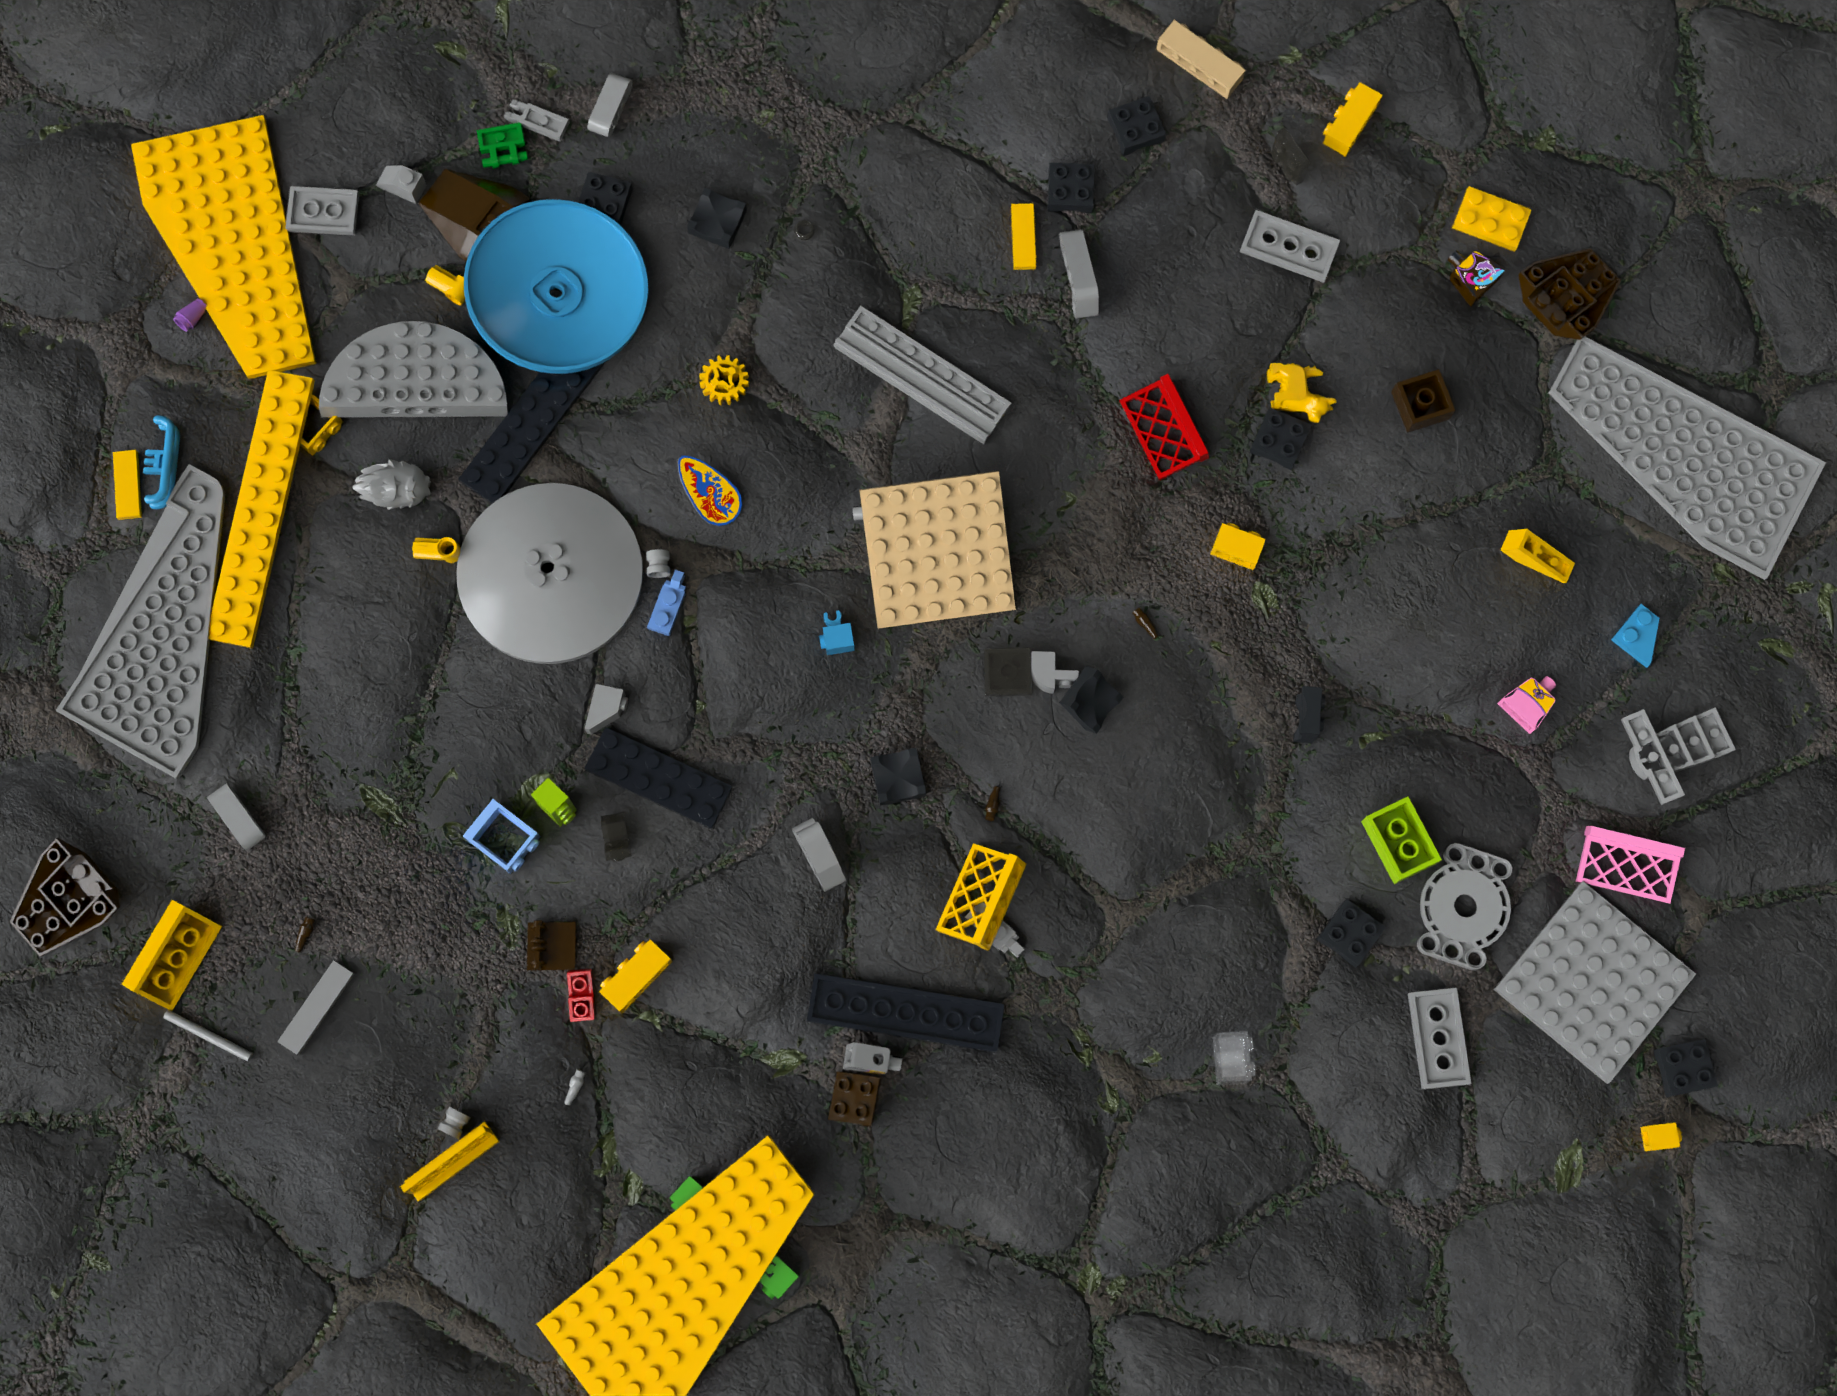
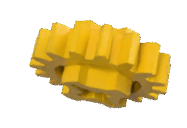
M720 355L717 356L716 362L709 359L710 366L703 365L705 373L699 374L702 380L699 382L700 388L704 389V396L710 395L711 402L718 399L719 405H722L723 400H726L728 405H731V399L733 398L738 402V395L746 394L743 387H749V382L746 380L749 378L748 372H744L745 365L741 364L738 366V359L735 358L733 361H730L729 355L726 356L725 360H722ZM713 373L714 378L711 380V383H709V378ZM720 376H721V378H723L724 380H728L729 385L727 384V382H725V381H723V380L720 381ZM739 377V383L737 387H735L734 382H736L738 380L737 378Z

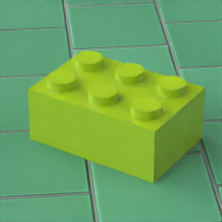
M1405 797L1378 810L1361 821L1394 885L1436 865L1442 860L1409 797Z

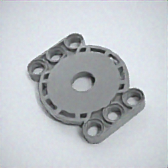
M1454 843L1449 845L1443 852L1444 860L1448 865L1434 872L1426 881L1421 892L1420 912L1424 925L1429 932L1419 937L1417 947L1424 955L1469 970H1478L1486 963V955L1482 948L1498 940L1505 931L1510 919V897L1502 881L1511 875L1512 866L1504 858ZM1455 848L1460 851L1461 858L1459 861H1453L1449 857L1450 849ZM1474 856H1479L1483 859L1484 865L1482 868L1478 869L1472 865L1471 861ZM1500 863L1506 867V874L1504 876H1499L1495 873L1494 867L1496 864ZM1443 871V877L1434 883L1432 880ZM1429 887L1431 890L1428 895V900L1425 901L1426 891ZM1500 891H1502L1504 895L1506 906H1502V898L1499 893ZM1468 895L1475 900L1477 908L1473 916L1466 918L1458 915L1454 908V902L1457 897ZM1425 907H1427L1428 917H1429L1430 921H1428V919H1427V916H1426V913H1425ZM1502 912H1506L1505 920L1503 922V925L1501 926L1499 925V922L1502 917ZM1494 930L1499 931L1494 938L1487 941L1486 937ZM1429 937L1434 940L1435 947L1433 950H1426L1423 947L1422 942L1424 938ZM1448 945H1453L1457 948L1458 954L1455 958H1450L1446 955L1445 949ZM1470 953H1477L1480 956L1481 962L1479 965L1474 966L1470 964L1468 960Z

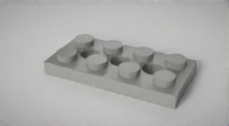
M1255 210L1240 252L1324 283L1340 240ZM1270 234L1274 237L1275 241L1267 243L1263 240V235ZM1292 242L1295 244L1296 249L1289 251L1284 247V243ZM1312 249L1316 252L1317 257L1309 258L1306 256L1305 251Z
M1457 988L1408 993L1422 1090L1470 1085L1471 1078ZM1432 1008H1437L1441 1011L1442 1018L1440 1021L1431 1019L1430 1010ZM1436 1032L1444 1034L1446 1040L1443 1045H1437L1434 1042L1433 1036ZM1439 1056H1445L1449 1060L1447 1069L1444 1070L1438 1067L1437 1059Z

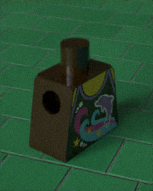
M1456 250L1448 258V261L1455 267L1450 276V281L1470 306L1476 303L1497 283L1505 272L1501 266L1478 251H1473L1465 258Z

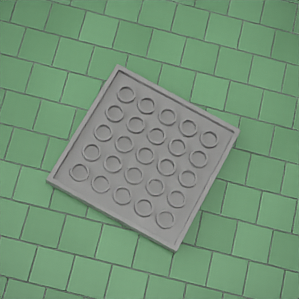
M1582 881L1493 990L1608 1084L1694 978L1696 973Z

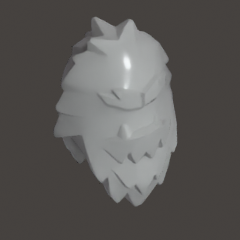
M388 459V463L376 464L362 469L361 472L363 474L355 479L356 484L353 485V489L362 494L359 496L361 499L371 501L376 506L387 507L388 510L398 507L401 509L407 506L410 508L419 504L425 496L431 494L429 490L431 483L429 476H425L423 471L413 464L410 465L404 461L398 462L392 459Z

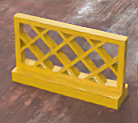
M973 843L936 930L989 951L1027 864L1016 855H1007ZM978 851L984 853L986 861L976 865L974 859ZM1000 859L1006 860L1003 869L996 872L993 863ZM989 865L992 874L981 879L978 871ZM974 873L977 882L966 887L965 880L967 876ZM994 880L996 884L994 890L986 894L983 885ZM979 887L982 896L972 901L969 892ZM965 895L968 904L957 909L955 904L957 898ZM985 901V911L977 915L974 906ZM970 909L973 918L962 923L959 914ZM955 916L958 926L952 929L945 928L948 919ZM975 923L977 929L972 938L966 935L964 928Z
M483 1122L405 1180V1183L400 1187L404 1193L413 1194L417 1201L420 1202L500 1141L487 1123Z

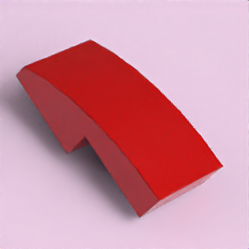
M592 969L567 971L570 1022L594 1020Z

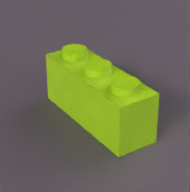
M549 778L531 794L539 807L560 827L563 824H569L576 816L574 813L577 809L570 798Z

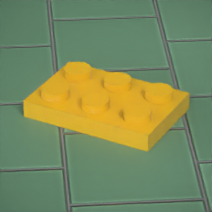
M1468 186L1452 228L1515 252L1531 209Z

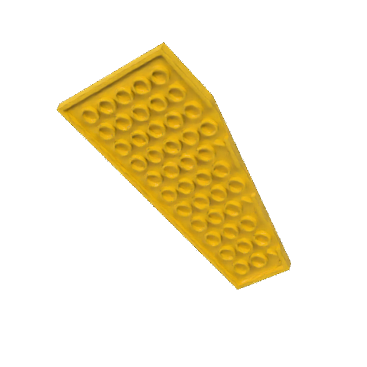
M264 115L131 144L142 204L198 297L207 305L205 307L248 379L265 376L268 370L283 372L316 364L290 235L285 228L286 216Z
M768 1135L539 1321L537 1326L590 1396H687L815 1193Z

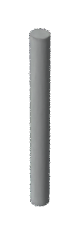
M167 1010L164 1014V1019L247 1062L253 1056L252 1052L170 1010Z

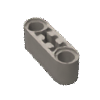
M614 73L608 75L589 118V131L609 138L612 136L630 95L633 84L631 79Z
M228 783L207 797L245 851H248L266 838L263 830Z

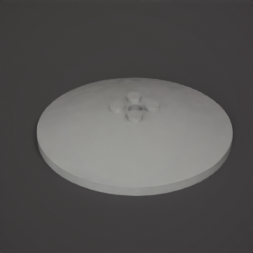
M560 483L526 486L504 495L491 504L470 527L461 546L457 562L459 597L463 609L474 628L487 642L501 652L519 660L538 664H557L574 661L586 657L607 645L619 634L631 618L640 598L643 584L641 551L636 536L624 516L599 495L584 488ZM549 562L554 565V569L550 573H543L541 571L545 563Z

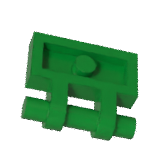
M520 122L476 130L481 154L490 153V158L482 159L484 168L493 167L494 169L499 168L503 164L512 163L516 165L520 164V161L528 160L526 151L517 153V148L525 147ZM510 149V154L497 155V151Z

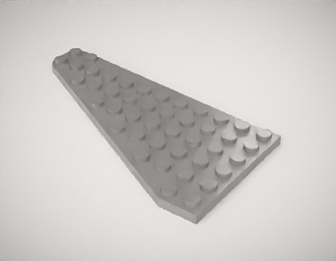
M190 464L179 478L168 498L167 506L81 672L56 709L63 716L177 780L199 747L210 645V617L215 598L225 505V491L219 481Z

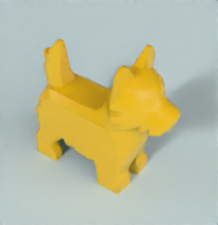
M1282 363L1270 364V369L1267 371L1268 383L1278 381L1281 384V389L1274 394V400L1271 401V408L1277 411L1305 412L1310 422L1319 423L1321 416L1325 415L1327 411L1333 410V407L1330 405L1337 403L1334 398H1326L1308 391L1307 378L1323 375V372L1315 366L1303 368L1294 363L1286 365Z

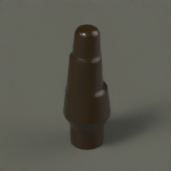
M1140 608L1133 611L1132 614L1135 616L1136 622L1153 639L1157 638L1158 634L1148 615L1142 612Z
M994 786L985 808V819L989 821H994L995 815L998 813L1000 787Z
M305 917L304 922L300 925L296 939V952L300 953L307 937L313 931L315 919Z

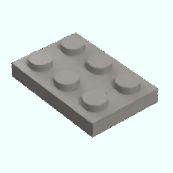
M290 186L286 230L288 232L355 235L359 202L358 190Z

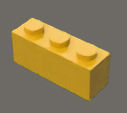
M1359 82L1355 89L1351 87L1345 97V100H1347L1345 106L1340 105L1334 115L1336 120L1333 124L1329 122L1323 132L1326 135L1323 144L1346 157L1378 107L1383 95Z
M651 940L647 943L645 941L641 942L634 950L636 954L630 960L626 958L618 966L619 972L613 978L611 976L607 977L600 985L602 989L599 992L621 1014L672 963V960Z

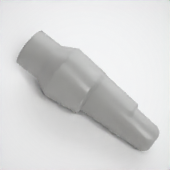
M577 1069L575 1075L571 1077L570 1088L564 1102L566 1105H571L573 1099L576 1098L584 1083L583 1078L586 1072Z

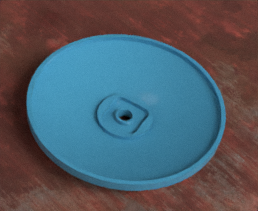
M548 199L514 207L494 219L481 232L467 258L464 272V295L474 326L482 338L497 353L507 360L530 370L565 374L598 366L615 356L629 343L639 328L645 313L648 296V278L643 258L636 244L617 222L590 206L573 201ZM557 288L561 290L562 295L555 298L549 292Z

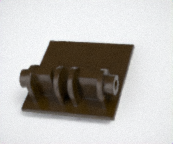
M536 920L534 923H528L527 971L575 970L576 922H543Z
M837 1072L828 1120L860 1124L866 1127L872 1126L876 1101L878 1100L880 1078Z

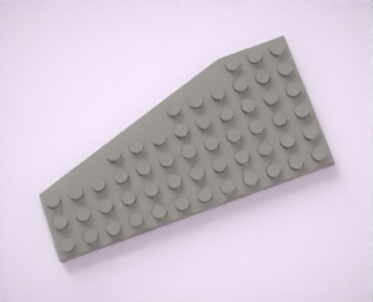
M1587 337L1576 340L1548 393L1702 547L1764 580L1768 578L1826 462Z

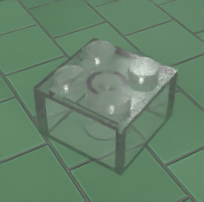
M1248 1031L1217 1033L1212 1037L1216 1086L1246 1084L1250 1082L1252 1076H1255L1254 1061H1250L1249 1052L1253 1051L1252 1037H1248Z

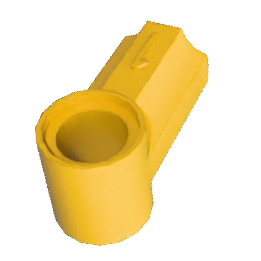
M437 265L431 267L425 279L426 283L445 293L446 297L455 304L462 306L465 302L464 277L460 275L455 276Z
M450 537L442 539L415 538L412 547L415 559L445 560L448 563L458 561L461 549L457 542ZM454 546L452 553L445 554L447 547Z

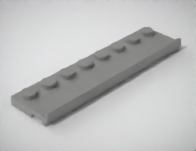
M862 306L859 307L845 326L839 338L837 337L835 340L834 348L982 444H985L1011 406V402Z

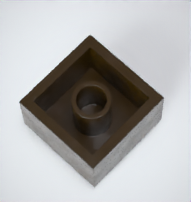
M1439 369L1397 382L1391 391L1407 433L1450 420L1455 412L1454 405Z

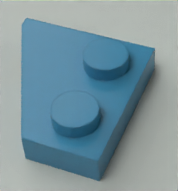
M1640 604L1611 640L1647 668L1652 662L1660 618Z

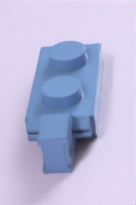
M675 570L671 581H665L647 629L670 636L686 595V586L682 585L685 578L684 572Z

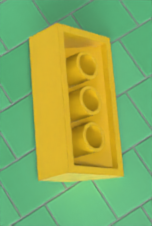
M171 900L122 985L173 1011L222 926Z

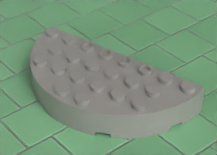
M405 321L387 324L370 330L356 338L338 354L328 369L322 383L319 396V410L321 417L506 416L507 400L504 384L495 364L484 350L470 338L439 324Z

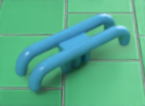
M156 415L153 418L154 423L158 424L160 430L166 431L164 450L145 451L146 456L154 457V459H144L145 465L153 467H144L143 473L161 475L160 486L157 493L146 495L144 501L149 504L151 509H163L167 506L166 502L175 487L180 432L172 420L165 416Z

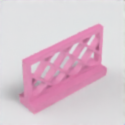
M1586 826L1584 834L1586 838L1576 877L1577 882L1584 881L1589 885L1671 903L1680 859L1684 855L1685 848L1603 828ZM1591 841L1600 843L1605 852L1593 858L1589 851ZM1606 845L1613 846V847L1608 850L1607 847H1606ZM1621 848L1628 858L1617 864L1610 852ZM1628 850L1634 851V852H1636V853H1634L1633 855H1631ZM1642 853L1647 855L1651 863L1640 870L1634 858ZM1607 855L1613 867L1602 872L1596 861ZM1652 856L1659 858L1657 860H1654ZM1664 859L1672 860L1671 871L1663 875L1657 863ZM1631 861L1637 872L1626 878L1619 867ZM1593 863L1599 876L1592 880L1583 878L1585 868ZM1654 866L1660 878L1649 884L1642 872ZM1616 869L1623 881L1616 885H1611L1605 875ZM1640 875L1646 886L1639 891L1633 890L1628 881ZM1600 878H1602L1603 881H1604V883H1603V882H1598L1597 880H1599ZM1663 881L1667 887L1665 897L1657 896L1652 886ZM1623 884H1625V885L1627 886V888H1623V887H1620V886L1623 885ZM1648 889L1651 894L1644 893V891Z

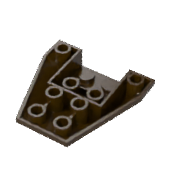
M444 169L418 204L456 254L467 262L470 250L481 232L498 216L514 207L529 203L531 198L512 186Z
M1591 248L1533 262L1518 274L1523 303L1554 336L1581 340L1597 327L1621 282V279Z
M56 838L40 855L10 923L41 957L104 925L120 908L118 891L86 853L62 839Z

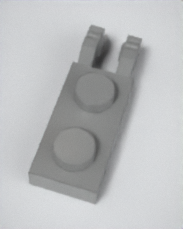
M516 100L511 101L510 106L523 114L520 116L507 111L504 115L506 120L512 123L520 122L524 128L561 142L569 125V119L529 103L525 104Z

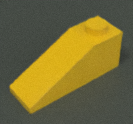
M1528 529L1509 530L1501 547V551L1516 562L1562 583H1567L1575 564Z

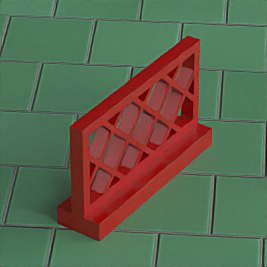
M1169 374L1160 377L1159 381L1119 400L1159 481L1198 461L1203 462L1209 459L1208 451ZM1156 388H1159L1162 394L1159 403L1147 399L1149 392ZM1134 399L1141 401L1142 405L1139 413L1130 411L1126 403ZM1146 403L1158 407L1154 418L1142 414ZM1161 408L1171 411L1170 422L1157 419ZM1140 418L1152 421L1149 433L1139 430L1138 423ZM1155 423L1168 426L1164 438L1152 434ZM1171 428L1181 431L1182 436L1179 442L1167 439ZM1150 438L1162 441L1159 453L1149 450L1148 443ZM1165 443L1178 446L1174 457L1162 454ZM1180 448L1190 450L1193 458L1187 461L1177 459ZM1160 457L1172 461L1170 469L1162 473L1157 466Z

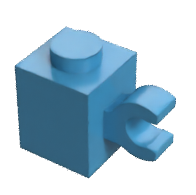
M839 610L836 611L837 618L833 621L828 619L827 612L824 613V622L828 627H823V635H819L821 649L826 648L827 655L854 651L851 624H841V613Z

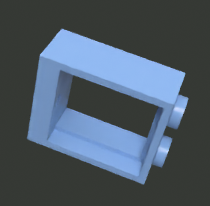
M494 799L491 800L463 835L468 842L510 874L513 870L518 871L525 861L523 859L528 852L532 853L540 843L538 841L540 836L536 831ZM499 814H502L529 835V838L508 864L478 841Z

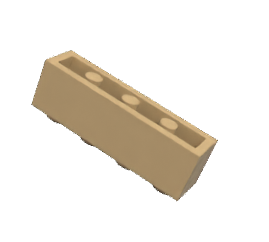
M1174 20L1158 39L1156 50L1226 99L1229 98L1243 80L1245 69L1239 62L1229 59L1222 50L1209 45L1203 37L1195 35L1182 23L1179 24Z

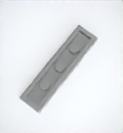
M333 960L277 1042L296 1055H300L355 974Z

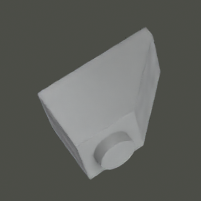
M403 165L386 166L376 184L377 187L417 204L427 186L421 173Z
M596 684L585 725L587 734H594L620 718L622 711H626L628 698L625 697L626 694L623 689Z

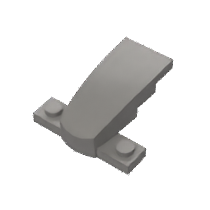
M1716 707L1678 724H1674L1657 734L1644 709L1621 719L1633 744L1629 751L1631 766L1640 778L1650 780L1661 805L1685 795L1675 772L1697 766L1736 750Z

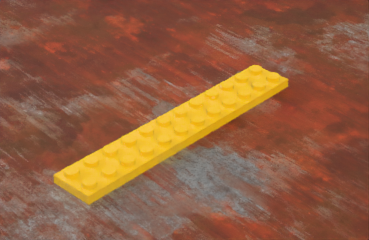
M271 370L267 372L211 612L210 641L252 649L254 647L315 383L313 378Z

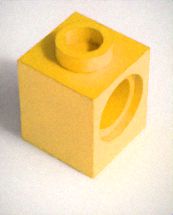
M1676 1122L1640 1127L1644 1151L1680 1147L1682 1134L1680 1129L1677 1128Z

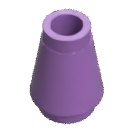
M197 298L177 311L173 320L182 330L187 332L195 327L204 314L207 305Z

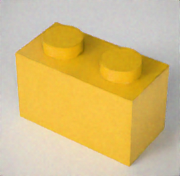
M1222 523L1210 554L1254 570L1266 539L1261 538V535L1256 532L1242 531L1235 524Z

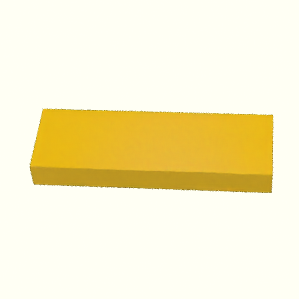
M1034 203L1011 204L1013 270L1036 269Z
M138 451L113 452L116 518L118 520L142 518Z

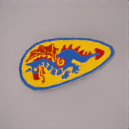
M686 455L679 457L678 472L681 483L701 518L709 524L716 526L727 525L734 521L740 514L742 499L738 489L724 475L704 461Z

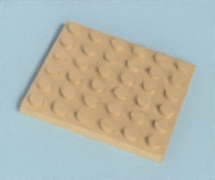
M999 471L859 489L877 628L1016 610Z

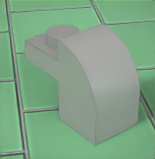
M1032 651L1030 661L1031 677L1035 685L1042 691L1054 693L1055 685H1059L1060 688H1070L1078 678L1079 671L1055 670V652Z

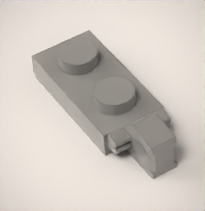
M984 902L974 907L977 915L985 911L986 904ZM971 911L965 916L966 921L973 918ZM1002 920L992 945L1003 953L1009 950L1016 958L1024 951L1016 942L1019 939L1015 934L1016 932Z

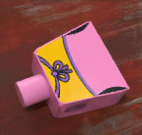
M1548 676L1540 683L1531 677L1504 696L1497 704L1531 734L1540 725L1556 701L1550 694L1556 687V683Z

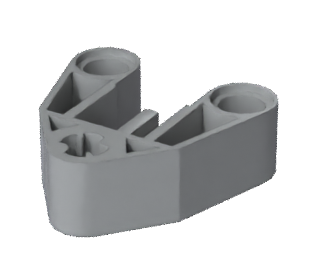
M811 818L791 828L824 891L846 881L819 822H815Z

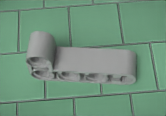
M1083 230L1060 232L1061 251L1072 290L1074 317L1078 319L1097 316L1099 305L1098 287Z

